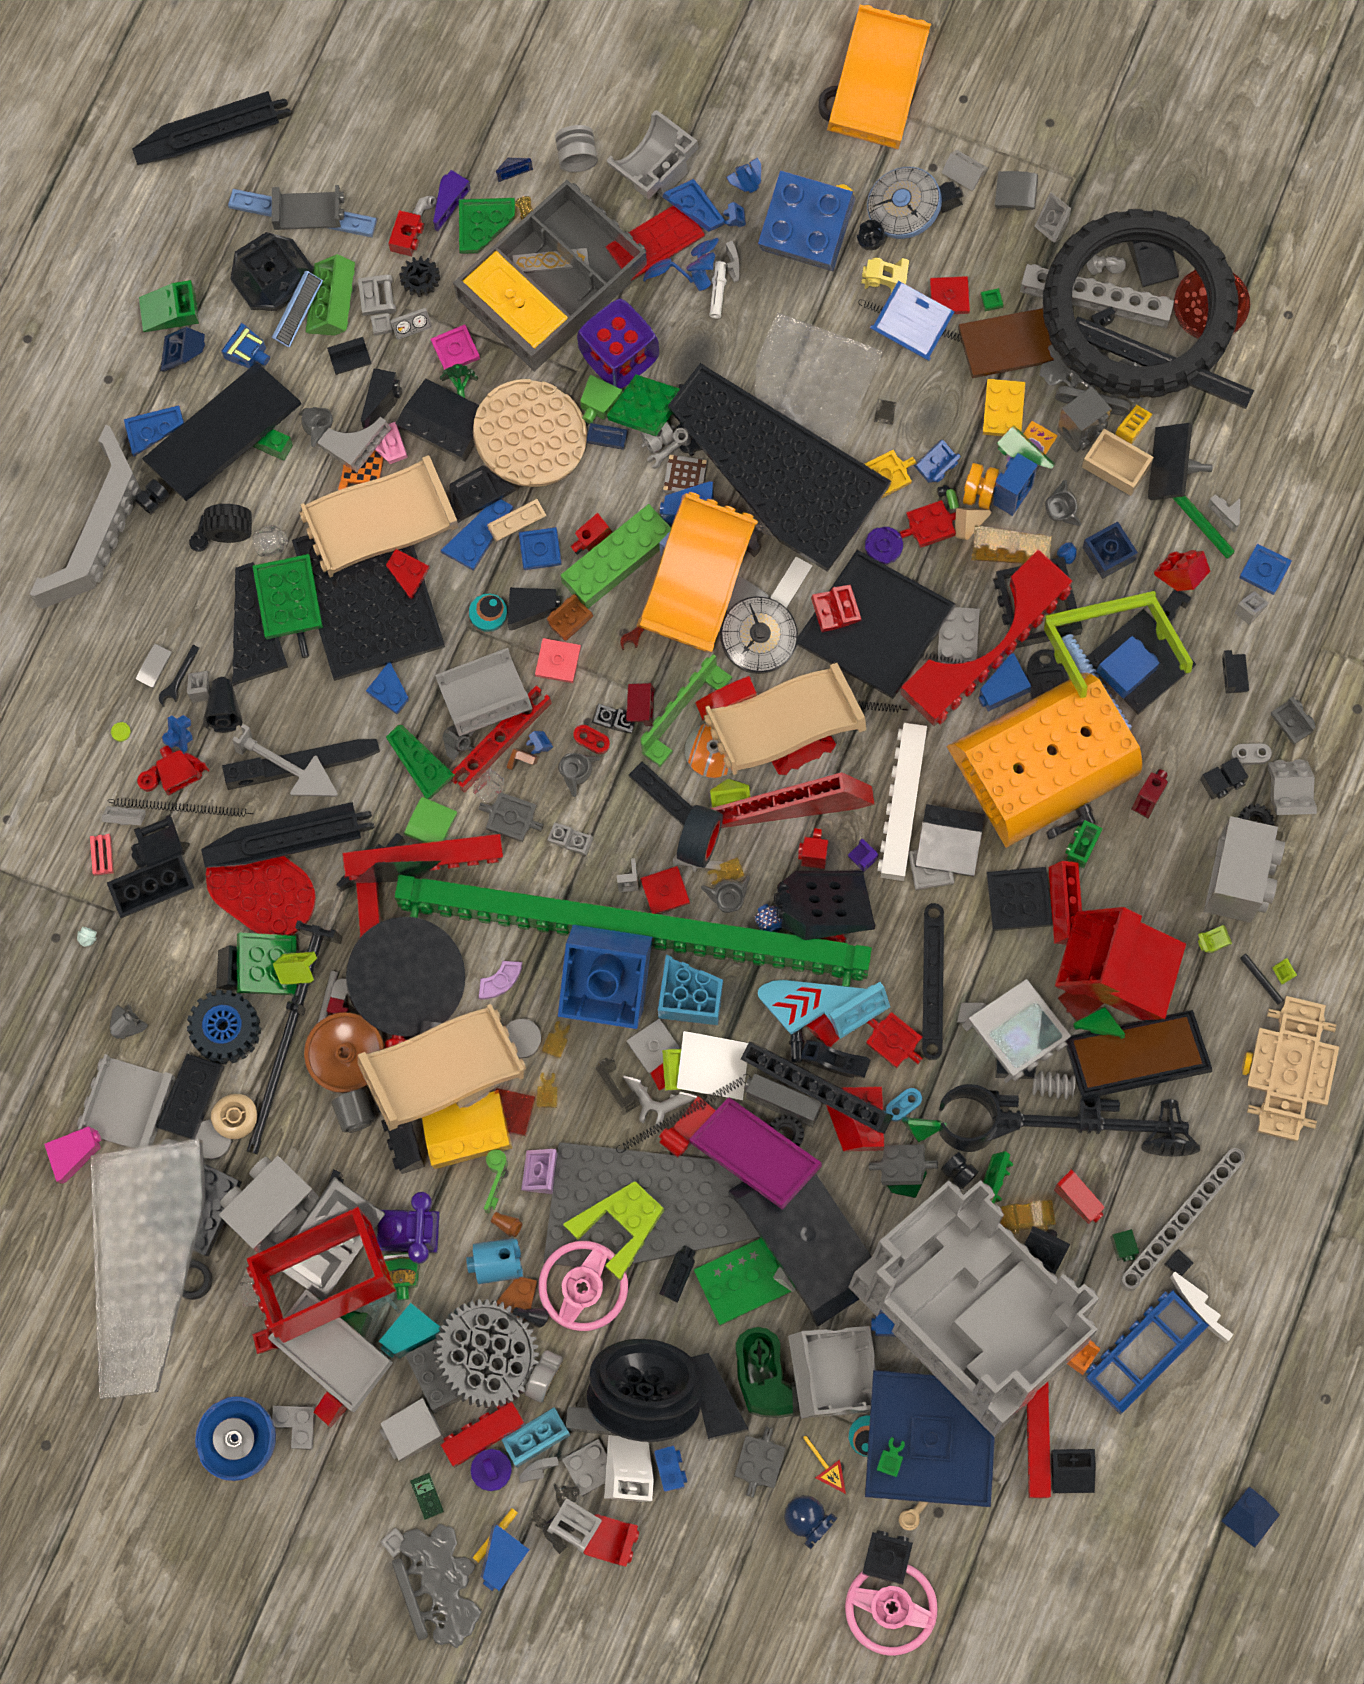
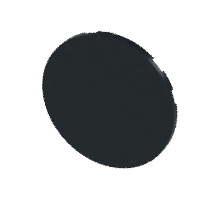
M415 917L391 918L370 928L354 945L346 967L347 991L358 1014L377 1030L396 1036L409 1037L420 1035L421 1022L423 1020L438 1023L447 1021L458 1007L465 988L464 962L455 942L437 925Z

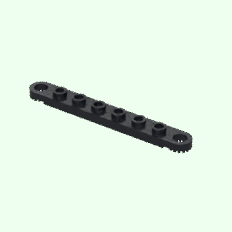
M930 903L924 910L922 1053L926 1059L932 1061L937 1060L943 1050L944 909L936 903ZM937 909L940 913L939 917L931 918L928 914L929 910ZM929 1045H935L938 1048L936 1055L928 1054L926 1049Z

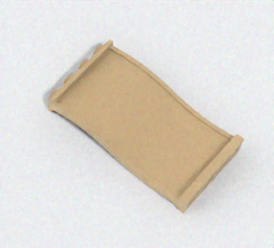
M429 455L423 457L422 461L396 473L338 490L306 505L304 503L300 504L302 511L299 514L303 523L307 522L309 528H306L310 539L314 538L316 544L313 545L317 556L321 555L322 561H320L323 572H328L329 577H332L335 572L362 560L391 552L395 549L408 547L449 529L452 531L458 528L457 519Z
M838 663L830 665V669L808 673L783 682L740 703L710 709L709 706L705 707L707 714L704 716L707 727L711 726L712 738L714 741H718L720 755L724 754L725 766L727 769H731L733 775L737 774L738 770L755 767L784 757L824 737L855 729L858 732L866 730L865 716Z
M491 1004L487 1005V1008L444 1022L395 1046L369 1054L365 1052L358 1054V1066L389 1130L396 1129L400 1124L442 1110L493 1085L515 1078L523 1079L524 1070H526L525 1063L522 1059L518 1058L517 1048L514 1042H510L506 1026H502L500 1014L497 1010L493 1009Z

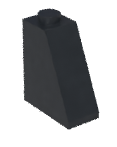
M510 587L509 630H515L549 617L552 611L560 607L561 597L557 596L556 589Z

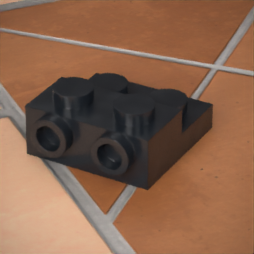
M877 1530L876 1533L872 1532L862 1574L903 1585L913 1543L909 1542L907 1537H889V1533Z

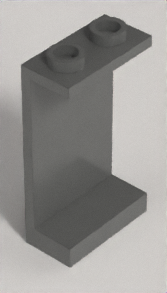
M335 185V192L281 194L279 187H272L271 221L274 230L341 227V220H344V209H341V203H344V192L340 191L339 185Z

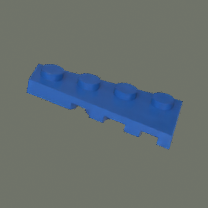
M500 499L486 507L441 549V553L474 571L494 540L487 525L512 512L513 506Z

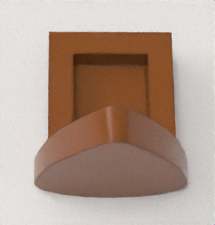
M513 748L507 768L513 770L518 759L535 765L539 757L518 748Z

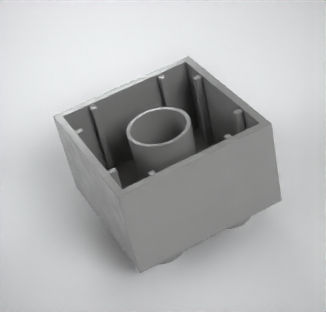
M1230 816L1219 837L1204 912L1250 923L1257 911L1267 912L1269 903L1273 902L1277 887V880L1268 878V874L1274 875L1276 866L1281 863L1285 842L1276 840L1278 827Z
M279 1156L273 1161L267 1157L261 1159L249 1173L254 1180L243 1191L238 1186L234 1187L220 1202L224 1210L219 1216L257 1253L285 1241L302 1224L319 1199V1196Z

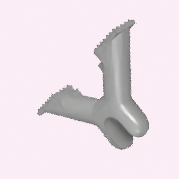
M626 1075L623 1076V1079L642 1106L639 1120L643 1124L647 1113L655 1111L658 1114L656 1124L660 1126L659 1122L663 1123L665 1113L697 1098V1095L694 1096V1094L680 1091L678 1095L671 1094L669 1099L661 1103L656 1102L650 1098L647 1093L648 1087H644L640 1079H633V1077L631 1078Z

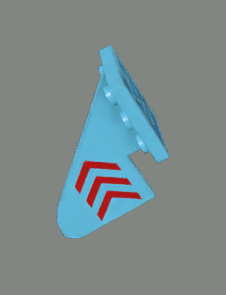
M778 980L766 983L758 990L759 999L790 1034H793L825 1013L833 1024L836 1034L841 1039L890 1008L885 988L881 982L863 989Z

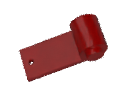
M698 1096L693 1103L697 1106L696 1101L700 1104L699 1100L702 1099ZM701 1102L703 1108L698 1104L699 1110L695 1107L696 1112L692 1109L693 1114L689 1110V1115L685 1112L686 1117L682 1115L683 1119L680 1118L674 1127L670 1129L665 1128L659 1135L661 1139L659 1143L677 1158L691 1145L689 1139L716 1111L706 1102V1106Z

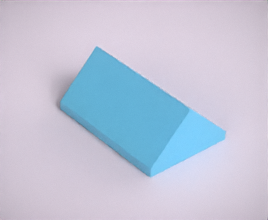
M552 1408L501 1440L513 1463L518 1468L569 1437L570 1433L556 1409Z

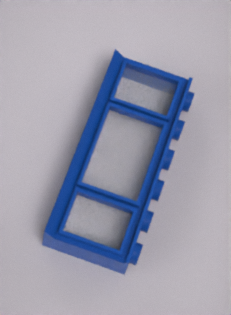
M1173 1290L1169 1294L1165 1292L1158 1299L1160 1304L1156 1308L1151 1306L1143 1314L1146 1318L1141 1323L1137 1320L1129 1328L1131 1333L1127 1337L1122 1335L1115 1342L1117 1347L1112 1352L1108 1349L1100 1357L1103 1361L1098 1366L1093 1364L1086 1371L1088 1376L1085 1380L1120 1415L1209 1326Z

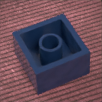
M1118 521L1086 538L1082 547L1102 579L1133 563L1138 555L1137 550Z

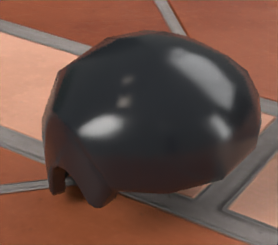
M867 220L860 224L857 240L861 248L877 250L883 245L886 234L880 222Z

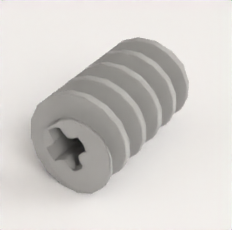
M1040 1070L1037 1076L1036 1073L1034 1074L1032 1093L1035 1095L1040 1090L1042 1097L1048 1091L1049 1098L1052 1097L1054 1092L1057 1099L1060 1098L1061 1094H1064L1065 1100L1068 1099L1069 1095H1072L1073 1098L1075 1075H1072L1070 1080H1068L1067 1074H1064L1060 1079L1059 1073H1055L1052 1078L1051 1072H1047L1044 1077L1043 1071Z

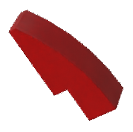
M747 676L696 701L695 704L703 721L705 720L704 716L707 715L705 707L709 706L710 709L727 707L757 696L750 676Z

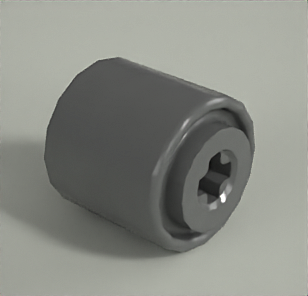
M365 1089L348 1092L331 1102L341 1130L344 1133H354L372 1125L376 1120Z

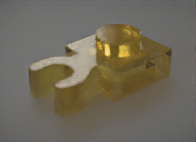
M738 857L720 863L721 870L711 869L707 872L708 875L712 873L717 875V879L711 881V884H717L722 878L735 880L745 876Z
M557 1021L554 1026L555 1034L549 1032L542 1052L561 1059L568 1039L563 1037L569 1033L570 1025H567L566 1029L561 1031L559 1030L560 1021Z
M542 1072L540 1079L543 1086H537L536 1106L537 1108H557L558 1087H552L556 1080L555 1073H552V1078L547 1081L544 1079L545 1075Z

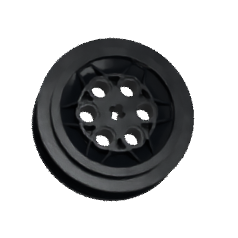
M629 1339L606 1347L594 1358L589 1373L590 1384L587 1389V1405L593 1418L609 1432L633 1441L659 1442L682 1435L696 1422L700 1412V1397L703 1392L704 1379L698 1364L683 1350L658 1340Z

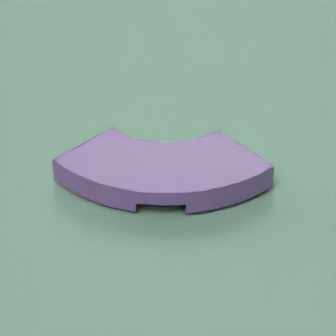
M502 961L501 967L496 974L489 978L481 979L479 999H492L507 992L518 980L523 963Z

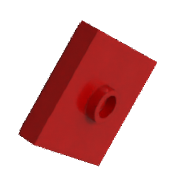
M968 276L930 278L931 299L954 311V314L970 313Z
M678 866L640 878L652 914H661L690 904Z

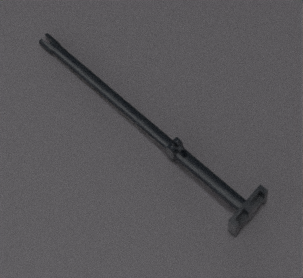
M297 920L295 926L302 934L311 936L307 952H315L317 958L323 940L341 944L343 938L335 930H325L313 924L310 926ZM317 959L309 966L312 974ZM298 983L292 1001L287 1002L286 1009L290 1011L254 1131L249 1140L247 1152L251 1153L255 1145L253 1153L258 1155L262 1135L299 1015L304 1016L306 1011L303 1005L310 983Z

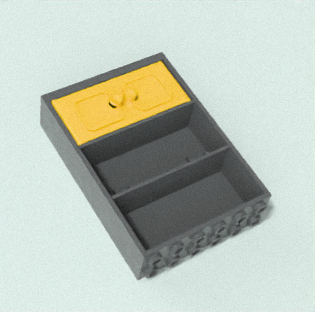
M568 180L562 183L453 282L456 298L534 372L570 340L589 319L606 307L634 281H631V279L647 265L646 249L643 245L633 241L630 233L621 230L619 224L614 219L608 218L606 212L601 207L595 206L593 200L588 195L582 194L580 188ZM613 241L618 242L634 257L623 269H620L605 247ZM587 248L589 266L571 249ZM557 251L573 268L525 274L513 263V255Z

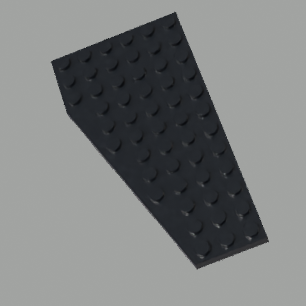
M701 363L668 404L670 412L776 539L827 572L891 485L892 481Z

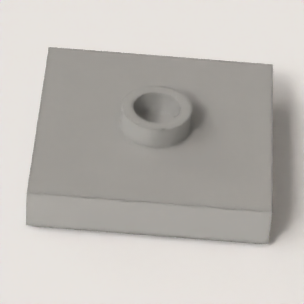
M660 1019L626 1041L648 1074L663 1063L662 1050L680 1049Z

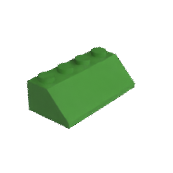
M336 254L314 264L313 275L323 281L308 309L306 333L335 336L346 331L352 282L355 274L354 261Z

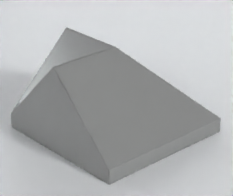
M1050 192L1034 227L1052 242H1057L1061 239L1067 227L1071 208L1054 193Z

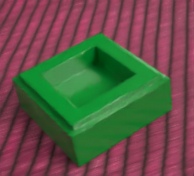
M999 288L981 292L980 296L985 312L1003 308L1004 305Z

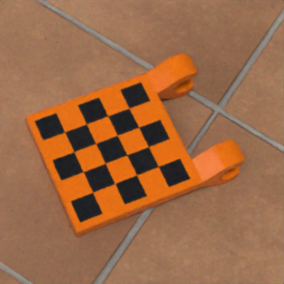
M374 450L357 473L343 465L338 490L347 488L348 483L361 484L379 479L384 458Z

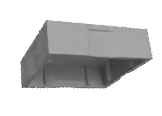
M870 1326L844 1328L838 1331L826 1329L801 1331L788 1336L801 1419L870 1412L873 1370H875V1355Z

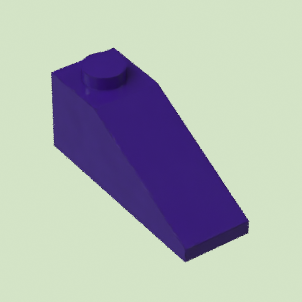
M452 170L445 174L440 181L433 220L436 231L440 230L458 207L459 199H464L471 190L469 181Z

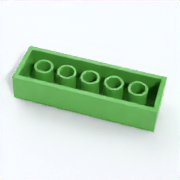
M650 504L646 505L560 575L562 584L589 609L660 551L659 543L670 532L671 527Z

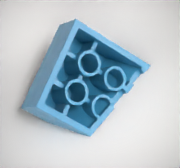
M666 955L658 1017L660 1019L718 1025L723 980Z

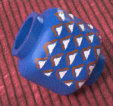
M765 904L757 909L758 913L755 915V921L760 930L778 932L782 929L780 918H777L776 906Z

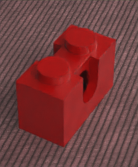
M399 210L388 242L391 252L412 257L413 251L417 250L419 244L417 236L422 234L424 229L421 215Z

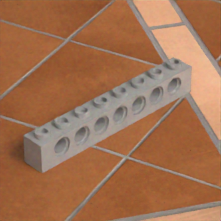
M1027 264L1020 292L1043 298L1045 283H1040L1038 280H1046L1049 269L1042 268L1036 264ZM1078 276L1072 291V305L1098 312L1113 307L1115 316L1166 329L1174 304V300H1170L1166 296L1158 297L1149 292H1138L1129 287L1122 288L1109 282L1101 283L1093 278L1085 279ZM1080 288L1083 292H1077L1075 289ZM1093 293H1100L1102 296L1096 297ZM1117 297L1120 301H1114L1111 298ZM1130 302H1136L1138 305L1133 306ZM1153 306L1157 310H1150L1148 307Z

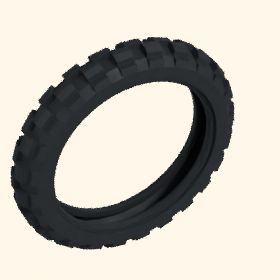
M1128 209V211L1119 213L1115 211L1103 215L1102 218L1090 221L1082 226L1078 232L1072 234L1063 244L1060 251L1056 254L1046 277L1042 302L1045 327L1050 336L1049 339L1055 351L1062 357V361L1066 366L1080 376V379L1112 395L1119 394L1126 396V398L1140 399V397L1156 398L1189 387L1192 382L1201 377L1199 371L1202 368L1210 371L1217 364L1230 343L1236 326L1238 291L1236 290L1232 269L1228 266L1225 260L1226 257L1221 249L1214 245L1210 240L1211 237L1201 229L1192 226L1189 221L1179 216L1176 218L1167 215V212ZM1129 241L1157 243L1180 254L1199 274L1208 299L1207 322L1197 342L1180 357L1155 366L1139 367L1125 365L1111 360L1098 352L1081 333L1072 308V291L1075 280L1081 269L1093 256L1112 245Z

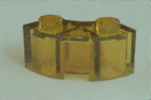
M1052 1200L1032 1201L1027 1204L1017 1203L1000 1207L1004 1214L1000 1224L1005 1229H1009L1013 1235L1020 1234L1019 1231L1032 1229L1033 1226L1046 1231L1048 1226L1056 1225Z

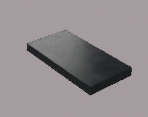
M1191 423L1155 427L1152 454L1154 458L1151 464L1148 490L1149 500L1185 496L1192 434Z
M186 1054L157 1128L195 1140L224 1066Z

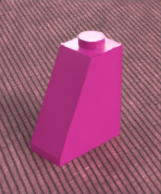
M86 1127L44 1144L56 1182L66 1183L101 1148L99 1143L101 1136L98 1130Z

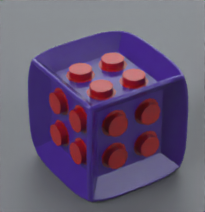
M621 298L600 310L577 333L578 348L584 359L603 381L619 389L627 386L636 374L641 375L659 357V341L653 330L635 309Z

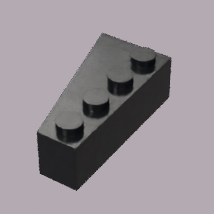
M705 1353L693 1356L692 1358L700 1367L704 1379L703 1392L700 1397V1408L708 1441L749 1431L710 1354Z

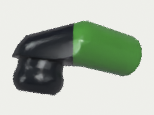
M948 485L937 488L938 496H945L948 499L950 509L959 507L956 492Z

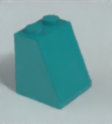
M410 1303L379 1340L383 1345L380 1349L391 1358L395 1355L400 1359L407 1353L437 1339L435 1336L442 1332L439 1330V1325Z

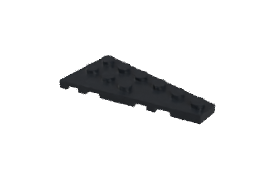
M254 562L235 568L233 686L288 668L279 637L265 638L253 572Z

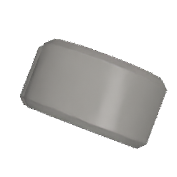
M549 1350L543 1352L539 1363L529 1378L524 1392L525 1396L539 1403L545 1401L548 1389L562 1365V1356Z

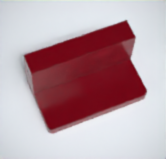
M651 683L628 684L626 719L628 722H643L645 726H653L655 689Z

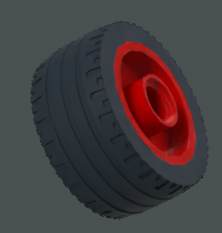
M694 805L680 836L677 859L696 867L705 868L715 849L721 830L723 814L707 807Z

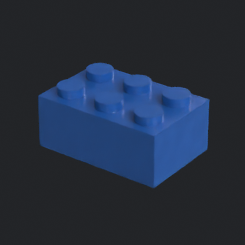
M1019 453L1015 458L1011 457L1006 465L1005 473L1001 472L995 481L997 484L994 487L993 505L1013 516L1033 487L1038 465Z

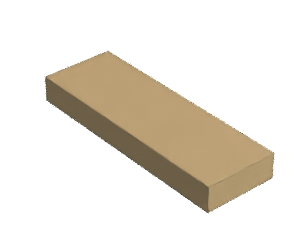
M538 499L489 523L487 527L495 542L544 518L546 514Z

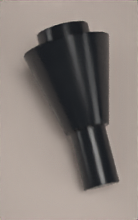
M515 1307L513 1310L515 1316L523 1317L538 1328L543 1327L548 1320V1313L544 1307L529 1309Z

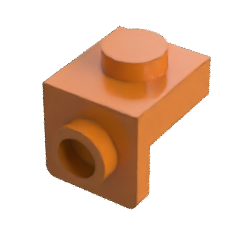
M1090 1341L1067 1365L1083 1375L1099 1353L1100 1348Z

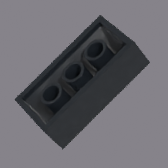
M182 854L149 867L145 866L107 882L121 919L195 888Z
M376 1103L378 1112L381 1113V1111H380V1109H379V1107H378V1105H377V1103ZM381 1120L384 1132L388 1131L390 1139H387L389 1150H394L395 1158H392L395 1170L399 1169L401 1174L425 1167L412 1122L400 1124L396 1129L389 1130L385 1120Z

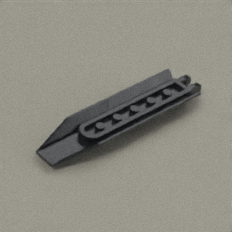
M269 91L162 125L132 148L137 165L174 158L279 124L278 119L289 117L291 110L288 108L281 109L288 105L285 98L272 101Z
M353 802L239 827L201 849L205 868L246 865L361 839L360 832L372 830L374 823L369 822L358 825L357 820L369 819L372 817L371 811L355 814Z

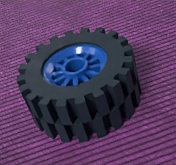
M216 990L215 995L209 992L206 994L207 999H198L199 1005L191 1008L192 1016L188 1015L187 1021L190 1023V1026H187V1032L190 1034V1041L203 1057L209 1058L210 1061L215 1063L219 1061L221 1064H227V1061H231L233 1064L238 1062L237 1058L239 1057L245 1059L247 1051L253 1052L255 1049L253 1044H258L259 1042L258 1033L261 1034V1027L259 1026L261 1022L256 1010L247 999H244L239 993L234 994L230 990H227L226 993H223L222 990ZM222 1022H228V1027L225 1030H219V1025Z

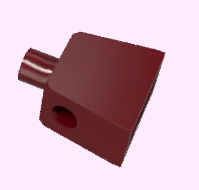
M1158 769L1156 773H1150L1131 810L1149 819L1168 784L1166 780L1168 774L1164 770Z

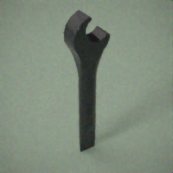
M192 645L172 683L159 694V702L163 707H165L164 701L167 698H173L177 702L179 686L200 647Z

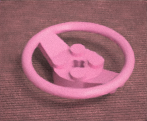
M591 1241L571 1242L554 1251L542 1267L538 1286L540 1300L548 1315L561 1326L575 1331L596 1330L616 1318L622 1310L628 1294L626 1272L620 1281V1292L617 1302L607 1315L590 1323L574 1322L584 1307L595 1304L601 1297L603 1291L601 1274L607 1258L611 1260L615 1254L607 1247ZM577 1249L592 1250L581 1266L570 1270L564 1277L562 1282L564 1300L560 1313H558L550 1303L547 1294V1278L550 1269L561 1256ZM587 1283L588 1290L578 1291L579 1287H577V1284Z
M910 1565L907 1566L906 1573L914 1577L922 1585L928 1598L929 1611L913 1603L908 1593L900 1587L888 1586L879 1591L859 1588L869 1577L863 1575L862 1572L854 1579L848 1590L845 1613L850 1630L863 1646L878 1654L896 1656L909 1653L927 1640L935 1626L938 1609L933 1587L920 1571ZM895 1602V1607L898 1608L897 1612L893 1611V1614L888 1613L887 1603ZM854 1605L872 1613V1617L877 1624L886 1629H897L904 1625L924 1629L917 1638L902 1646L886 1647L876 1644L868 1639L858 1627L854 1616Z

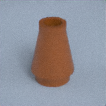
M495 1212L492 1216L491 1223L495 1224L509 1237H516L522 1228V1222L519 1221V1218Z

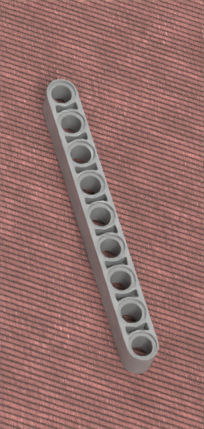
M1233 1148L1226 1153L1120 1279L1121 1287L1124 1290L1133 1291L1141 1284L1245 1160L1242 1150ZM1229 1155H1237L1239 1163H1232ZM1219 1169L1224 1170L1226 1178H1219L1216 1171ZM1204 1185H1211L1213 1193H1206L1203 1188ZM1191 1200L1199 1201L1200 1209H1194L1190 1204ZM1178 1215L1186 1216L1187 1224L1179 1223ZM1165 1231H1173L1175 1238L1172 1240L1167 1239ZM1152 1246H1159L1162 1253L1155 1255L1151 1250ZM1139 1261H1146L1149 1269L1141 1270L1138 1265ZM1127 1276L1134 1277L1136 1281L1134 1286H1129L1126 1283L1125 1278Z

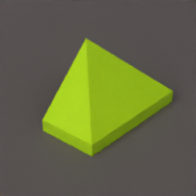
M726 779L710 790L712 808L750 798L749 785Z

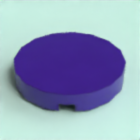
M884 526L875 528L868 534L865 540V551L868 556L883 564L893 563L900 557L903 551L902 537L893 528Z

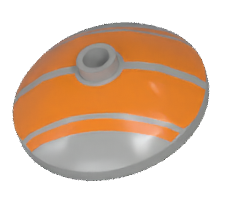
M706 723L695 728L686 740L685 757L687 763L695 773L704 778L719 779L726 777L732 771L730 768H726L723 759L725 756L724 754L720 755L718 747L716 749L710 747L712 744L717 745L718 741H714L712 738L711 726L707 727Z

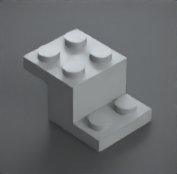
M1297 759L1294 762H1285L1283 760L1268 762V771L1271 775L1270 800L1276 815L1317 814V806L1313 799L1315 777L1308 761Z

